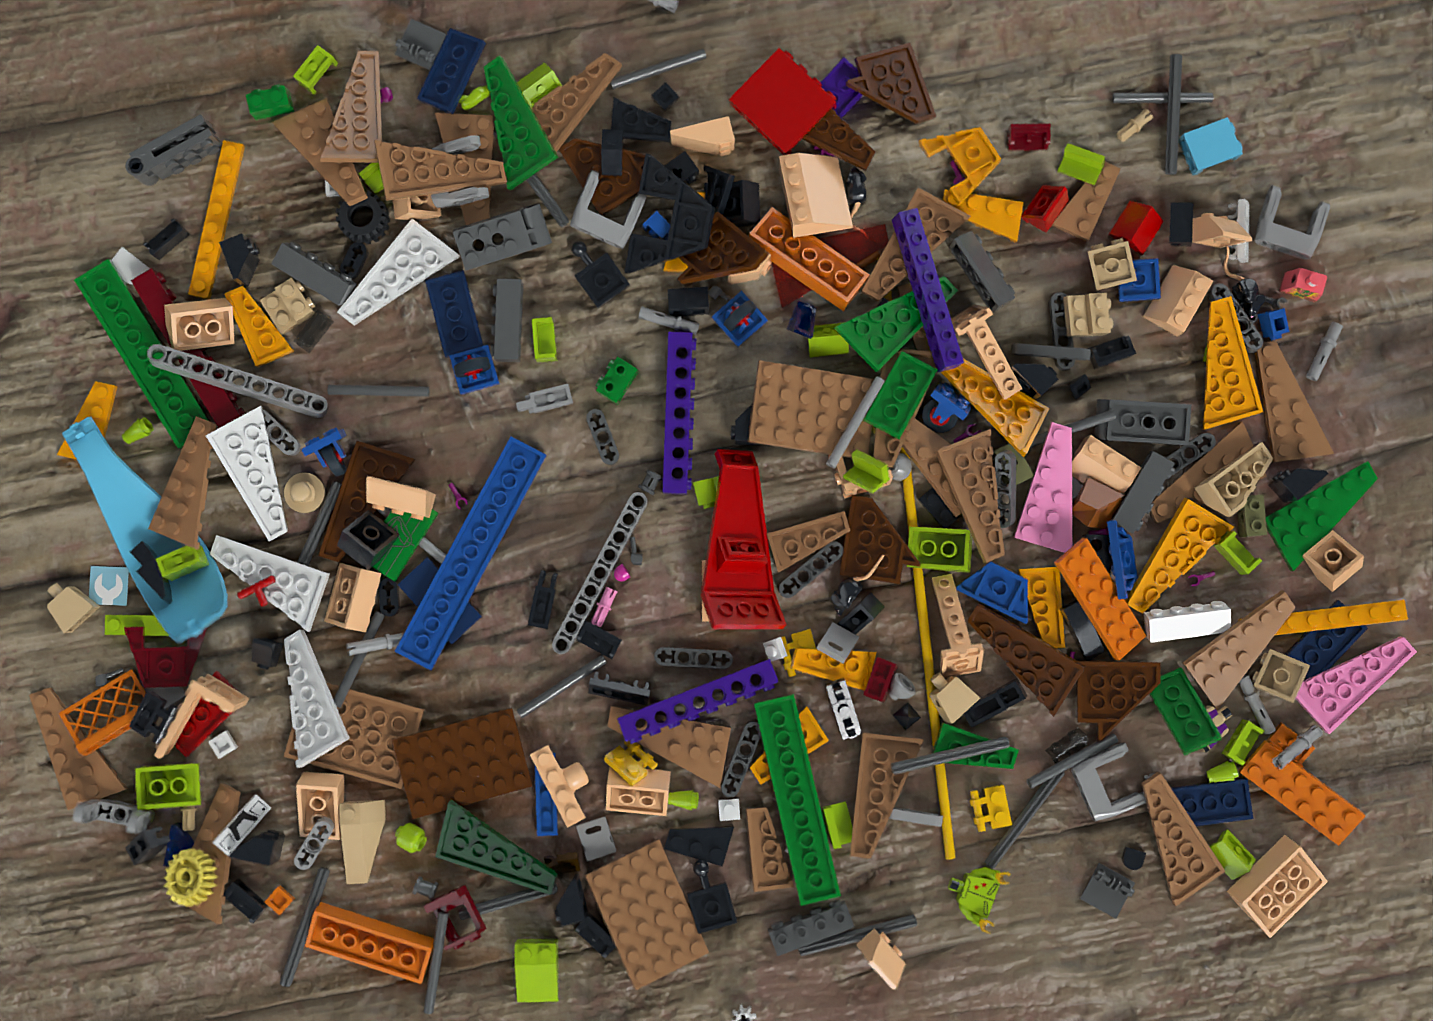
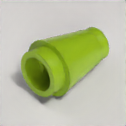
M138 418L122 434V438L127 444L151 435L154 427L147 418Z
M1226 761L1206 771L1210 783L1233 781L1234 778L1239 777L1234 761Z
M694 790L669 792V805L691 811L692 809H697L699 802L698 792H694Z

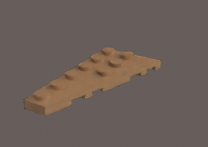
M611 706L607 727L622 734L617 718L637 710ZM655 714L656 722L662 723L665 721V715ZM640 718L636 721L635 726L638 730L642 731L647 727V722L645 719ZM683 719L680 720L681 725L671 729L665 726L660 728L661 733L653 736L647 733L642 735V740L637 742L719 788L721 787L731 727Z

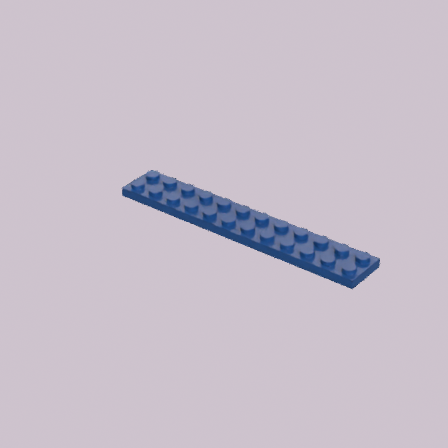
M510 436L394 652L429 670L433 669L547 456L546 454Z

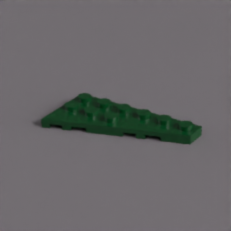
M453 800L449 801L435 857L549 895L552 894L557 878L555 871Z

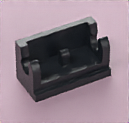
M1194 203L1170 204L1169 243H1171V246L1191 247Z
M172 218L170 220L171 223L149 242L145 241L143 243L149 249V253L158 260L163 258L190 235L175 218Z
M708 286L668 289L669 315L678 317V315H709Z
M1126 335L1087 348L1091 350L1090 360L1094 369L1137 354L1130 337Z
M585 621L576 641L613 659L622 639Z
M162 827L142 830L125 847L134 866L154 858L171 841L169 836L156 837L155 833L160 832Z
M240 879L234 881L223 894L225 899L250 919L249 922L251 924L255 923L268 908L265 901Z
M590 912L586 921L580 922L574 929L603 958H606L616 947L608 929Z

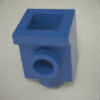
M656 211L642 224L645 232L649 229L648 233L653 238L668 240L670 224Z
M1285 308L1257 314L1263 338L1269 337L1270 340L1282 338V334L1290 332Z

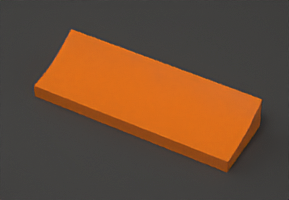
M773 207L749 233V237L771 254L770 261L843 312L870 276V274L813 235L793 238L789 218Z
M320 902L314 911L305 947L422 984L432 955L434 938Z

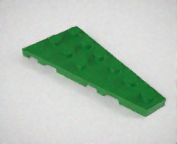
M499 55L484 66V72L491 95V108L495 115L494 123L508 181L506 182L507 189L512 190L557 159L558 155L503 57Z
M943 276L939 278L945 301L947 302L958 290ZM911 291L840 324L834 329L877 372L923 326L914 293Z
M1368 461L1305 494L1299 500L1293 501L1266 516L1267 530L1291 572L1304 561L1303 554L1323 539L1376 482L1378 477Z

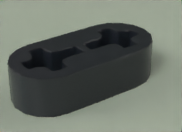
M355 242L349 247L340 266L341 273L347 274L346 267H351L354 262L352 266L354 272H349L347 275L351 276L352 279L358 277L369 254L364 244ZM361 247L363 254H358L355 260L356 253L354 252V250H359Z
M390 578L383 579L379 584L380 611L385 616H395L400 609L399 586L397 581H393ZM389 581L390 585H394V589L390 590V596H388V590H384V586ZM389 598L391 599V605H395V609H392L391 613H389V610H385V606L389 604Z

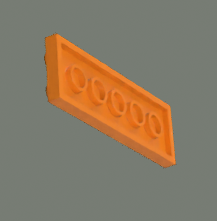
M1082 538L1054 563L1114 660L1120 661L1146 637V634L1124 599L1118 600L1117 587L1088 539Z
M1264 740L1245 764L1241 766L1239 772L1339 846L1365 818V813L1295 761H1290L1283 769H1279V766L1275 767L1272 759L1278 756L1281 751Z

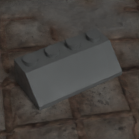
M970 231L955 238L949 249L986 306L994 313L1015 299V292L1010 284L1007 285L1005 283L1004 275L1000 268H996L992 263L993 258L991 254L981 246L982 241L980 237Z

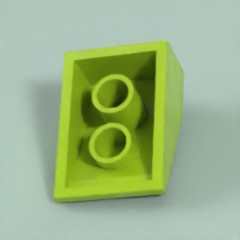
M909 527L908 547L921 563V567L907 565V567L970 573L973 538L970 531L965 529Z
M199 763L148 765L135 768L137 810L201 805Z
M517 939L515 943L517 1002L559 1001L558 939Z

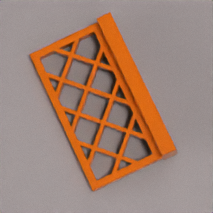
M133 669L59 713L80 754L87 756L131 729L129 725L139 706L132 705L134 695L140 694L144 697L146 694ZM131 676L134 680L132 690L122 688L124 680ZM107 690H117L114 701L104 699ZM121 691L131 693L128 704L118 702ZM91 700L98 701L95 712L86 710L87 703ZM103 702L112 704L109 715L99 713ZM117 705L126 706L125 714L121 717L113 716ZM73 711L80 712L77 723L70 722L66 715ZM84 713L94 715L91 726L81 724ZM98 716L108 718L107 724L103 728L95 727ZM80 727L90 729L88 737L80 741L78 737Z

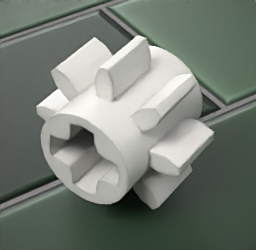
M741 1004L738 1011L733 1010V1014L736 1017L732 1018L731 1021H742L741 1015H745L746 1021H752V1019L756 1018V1014L750 1013L751 1006L746 1009Z

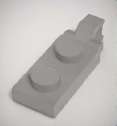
M564 384L529 393V395L525 396L526 400L517 402L516 406L518 412L528 410L529 414H535L571 405L573 400L569 385Z

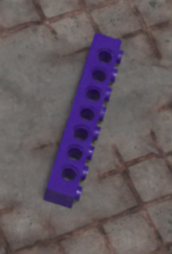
M918 208L898 212L891 220L935 367L938 369L937 373L957 368L964 361Z
M668 332L663 494L687 495V490H691L692 478H688V470H692V458H688L689 450H693V438H689V430H693L694 418H690V410H694V398H691V390H695V378H691V371L696 369V358H692V350H696L697 338H693V332ZM685 349L688 354L685 358H679L676 355L677 351ZM684 369L687 375L684 378H678L675 375L676 371ZM684 389L686 396L684 398H677L675 396L676 390ZM679 408L686 412L685 416L680 419L674 416L675 410ZM678 428L685 431L684 437L680 439L675 438L673 435L674 431ZM677 448L684 451V456L680 459L673 457V451ZM676 468H680L684 472L680 479H675L672 476V471Z
M768 659L619 717L617 721L625 742L630 740V743L633 744L642 740L641 736L647 733L653 736L661 733L660 728L665 726L671 729L681 725L680 720L687 718L688 721L699 718L698 713L703 711L709 714L719 710L718 706L725 703L727 707L737 703V698L744 696L747 699L755 696V691L762 688L764 692L775 688L774 684L779 681L772 663ZM753 674H757L760 677V683L757 686L750 683V677ZM735 681L741 684V691L739 693H734L731 690V685ZM715 689H720L723 693L719 701L714 700L712 697V692ZM696 696H700L704 700L701 708H696L693 705V699ZM679 703L685 707V712L680 716L674 713V707ZM658 711H663L666 715V719L662 723H658L655 720V714ZM640 718L645 719L647 722V727L642 731L638 730L635 726L636 721Z

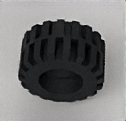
M367 191L368 199L352 206L340 200L338 203L340 208H336L338 216L335 217L339 223L338 227L351 241L362 244L365 242L369 245L373 240L375 243L378 242L379 236L383 238L386 235L384 230L388 231L389 229L387 224L390 223V217L388 216L389 211L376 194L374 195L372 192ZM363 208L372 209L373 219L368 225L364 227L354 226L353 218L358 210Z

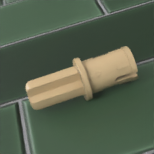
M1144 109L1134 119L1128 120V124L1117 132L1118 140L1125 142L1135 132H1140L1141 127L1153 119L1152 114L1146 116L1150 111Z
M195 805L182 806V809H180L182 811L183 831L195 829V811L197 810Z

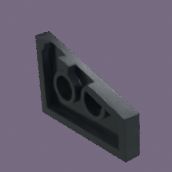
M613 97L611 130H623L624 139L670 143L672 124L670 120L641 110L637 106L629 105Z
M734 826L670 828L664 849L723 867Z

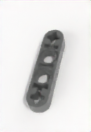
M1215 284L1208 293L1210 301L1232 296L1238 322H1242L1246 326V330L1241 331L1246 351L1249 353L1258 351L1263 345L1261 335L1228 287L1224 284ZM1216 292H1222L1221 296H1216L1215 294ZM1250 341H1255L1256 344H1255V345H1250L1249 342H1250Z
M1058 292L1049 300L1053 346L1062 347L1058 344V338L1064 336L1068 339V345L1065 347L1074 348L1073 337H1067L1066 325L1059 327L1056 324V318L1059 316L1065 318V312L1055 314L1059 307L1058 304H1054V301L1057 297L1063 301V297L1067 296L1064 293ZM1064 303L1060 305L1061 311L1064 310ZM1055 358L1056 367L1062 371L1069 370L1075 363V360H1070L1065 366L1064 363L1060 362L1061 359Z
M1017 343L1011 346V354L1019 356L1089 361L1091 355L1090 349Z
M1210 433L1200 434L1189 441V445H1183L1165 458L1168 460L1173 458L1177 461V467L1172 475L1213 449L1216 444L1215 437ZM1202 438H1208V446L1205 445L1200 447L1199 449L1196 447V445H1199L1203 442ZM1187 447L1191 448L1194 452L1191 459L1184 456V450Z
M1004 450L995 457L998 491L997 503L998 510H1000L999 521L1001 528L1011 526L1016 519V456L1010 450ZM1003 474L1009 478L1008 485L1002 481ZM1002 494H1006L1008 496V504H1005L1002 501ZM1003 515H1005V518H1008L1007 522L1002 518Z
M839 542L827 544L779 585L780 595L784 598H791L843 555L842 545ZM830 546H838L839 550L837 552L839 555H831L829 559L832 561L828 563L826 557L821 553L824 551L827 555L831 551ZM822 558L824 560V567L822 569L814 568V559ZM800 571L808 572L809 579L806 582L798 580L797 575ZM794 577L796 583L801 585V587L797 589L795 585L791 589L792 594H784L782 592L784 590L783 585L786 584L788 586L793 583L790 579Z
M661 647L654 654L656 663L663 666L727 669L733 663L731 653L724 650ZM662 650L666 651L667 655H672V650L676 651L674 656L675 663H671L672 659L670 658L665 659V662H661L658 654H661ZM684 651L689 654L688 662H679L678 654ZM707 653L710 657L709 662L704 665L699 663V654ZM712 653H717L715 657L718 658L722 657V654H726L730 661L726 662L724 666L720 661H715L716 665H711L713 660Z
M750 721L744 726L723 779L721 789L727 797H734L738 794L761 737L759 723L755 721ZM753 725H756V730L759 732L758 734L754 733L752 736V740H756L755 743L743 740L744 736L749 737L750 732L747 728H752ZM742 744L750 745V754L742 755L739 751ZM741 763L744 766L743 772L735 774L732 771L733 764ZM729 774L735 778H741L739 782L735 780L734 787L736 790H731L730 793L727 792L725 784L729 785L732 778H728Z

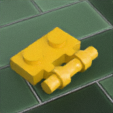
M811 629L791 634L793 642L788 644L786 637H781L788 655L783 658L784 670H787L788 677L796 675L795 670L790 669L792 658L789 650L793 648L816 649Z
M629 740L624 742L628 749L624 750L619 745L605 755L604 761L628 784L633 786L647 776L645 767L648 766L654 770L658 764L653 760L652 755L645 753L641 749L640 744L637 742L631 744ZM636 755L641 760L637 762L632 756Z
M1003 784L983 788V797H979L978 790L970 791V805L974 809L975 817L973 819L974 824H977L978 832L986 831L985 823L989 821L991 829L1012 825ZM985 803L988 811L987 815H983L981 805Z

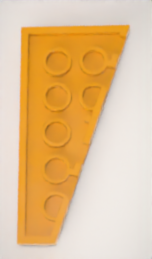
M1232 296L1212 301L1209 305L1203 430L1263 413Z
M964 358V363L957 368L942 371L941 373L1024 458L1050 408L1021 391H1018L1006 400L1003 399L989 373Z
M1184 498L1132 590L1129 592L1128 598L1125 599L1128 606L1143 614L1160 598L1162 592L1168 587L1171 588L1180 575H1184L1206 555V551L1213 544H1217L1221 537L1227 531L1230 532L1234 526L1193 501Z

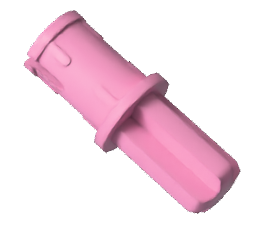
M605 587L600 602L596 604L598 606L591 624L597 627L603 625L608 611L612 610L610 607L618 593L617 591Z

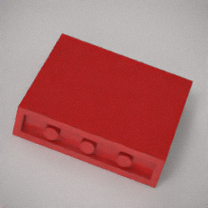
M778 48L729 98V103L782 155H789L792 153L791 149L832 108L835 110L837 106L836 97L829 90L826 92L821 87L822 84L817 78H811L807 74V69L802 64L797 65L793 61V56L785 50L783 52Z

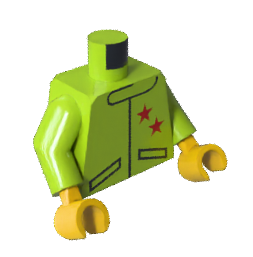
M988 867L973 869L970 873H965L962 881L952 877L948 884V889L958 892L956 901L959 903V909L964 916L975 925L980 926L981 930L985 933H991L986 930L988 923L994 926L992 921L984 920V918L988 919L999 885L1009 884V882L1004 881L1003 876H1011L1010 872L1000 873V871Z

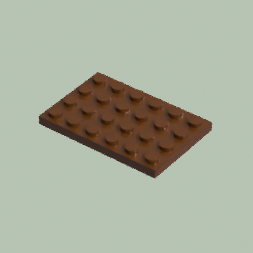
M512 707L392 739L413 819L447 810L450 800L463 806L533 787Z

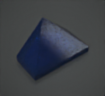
M798 300L787 330L812 339L816 307Z
M177 822L171 825L169 834L171 841L167 844L163 866H169L168 861L173 860V855L179 854L182 850L193 848L195 842L187 831L182 830V823Z

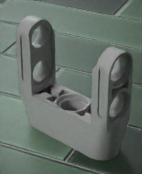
M463 137L442 143L432 148V150L443 151L453 155L477 150L481 146L480 137ZM471 187L460 191L431 194L433 204L437 208L460 206L489 197V191L486 187Z
M591 170L576 204L570 226L614 247L623 249L634 229L647 195L638 193L636 198L632 200L623 224L616 223L587 209L599 182V173Z
M1272 185L1267 192L1257 223L1255 243L1294 257L1311 259L1321 238L1330 210V204L1322 201L1319 203L1317 209L1313 211L1307 233H1302L1273 223L1282 194L1280 187Z
M1125 742L1107 748L1071 767V772L1094 821L1119 815L1146 803L1144 792H1134L1110 803L1095 769L1123 757L1129 751Z
M91 799L78 803L73 814L75 822L86 824L95 820L122 824L127 825V832L139 833L144 829L147 830L155 819L153 809L137 810L136 804L110 799ZM121 808L126 812L125 818H122L119 814Z

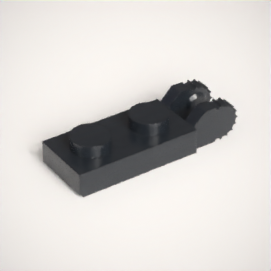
M541 570L538 585L535 587L528 625L548 629L556 594L555 587L558 573H553L550 588L543 587L546 571Z

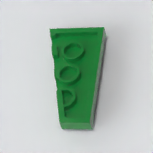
M941 723L932 754L991 739ZM1009 746L1005 749L946 763L1013 769L1019 749Z

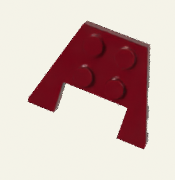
M124 627V632L127 635L144 688L188 687L208 627L203 629V632L197 636L188 638L187 647L145 648V627Z

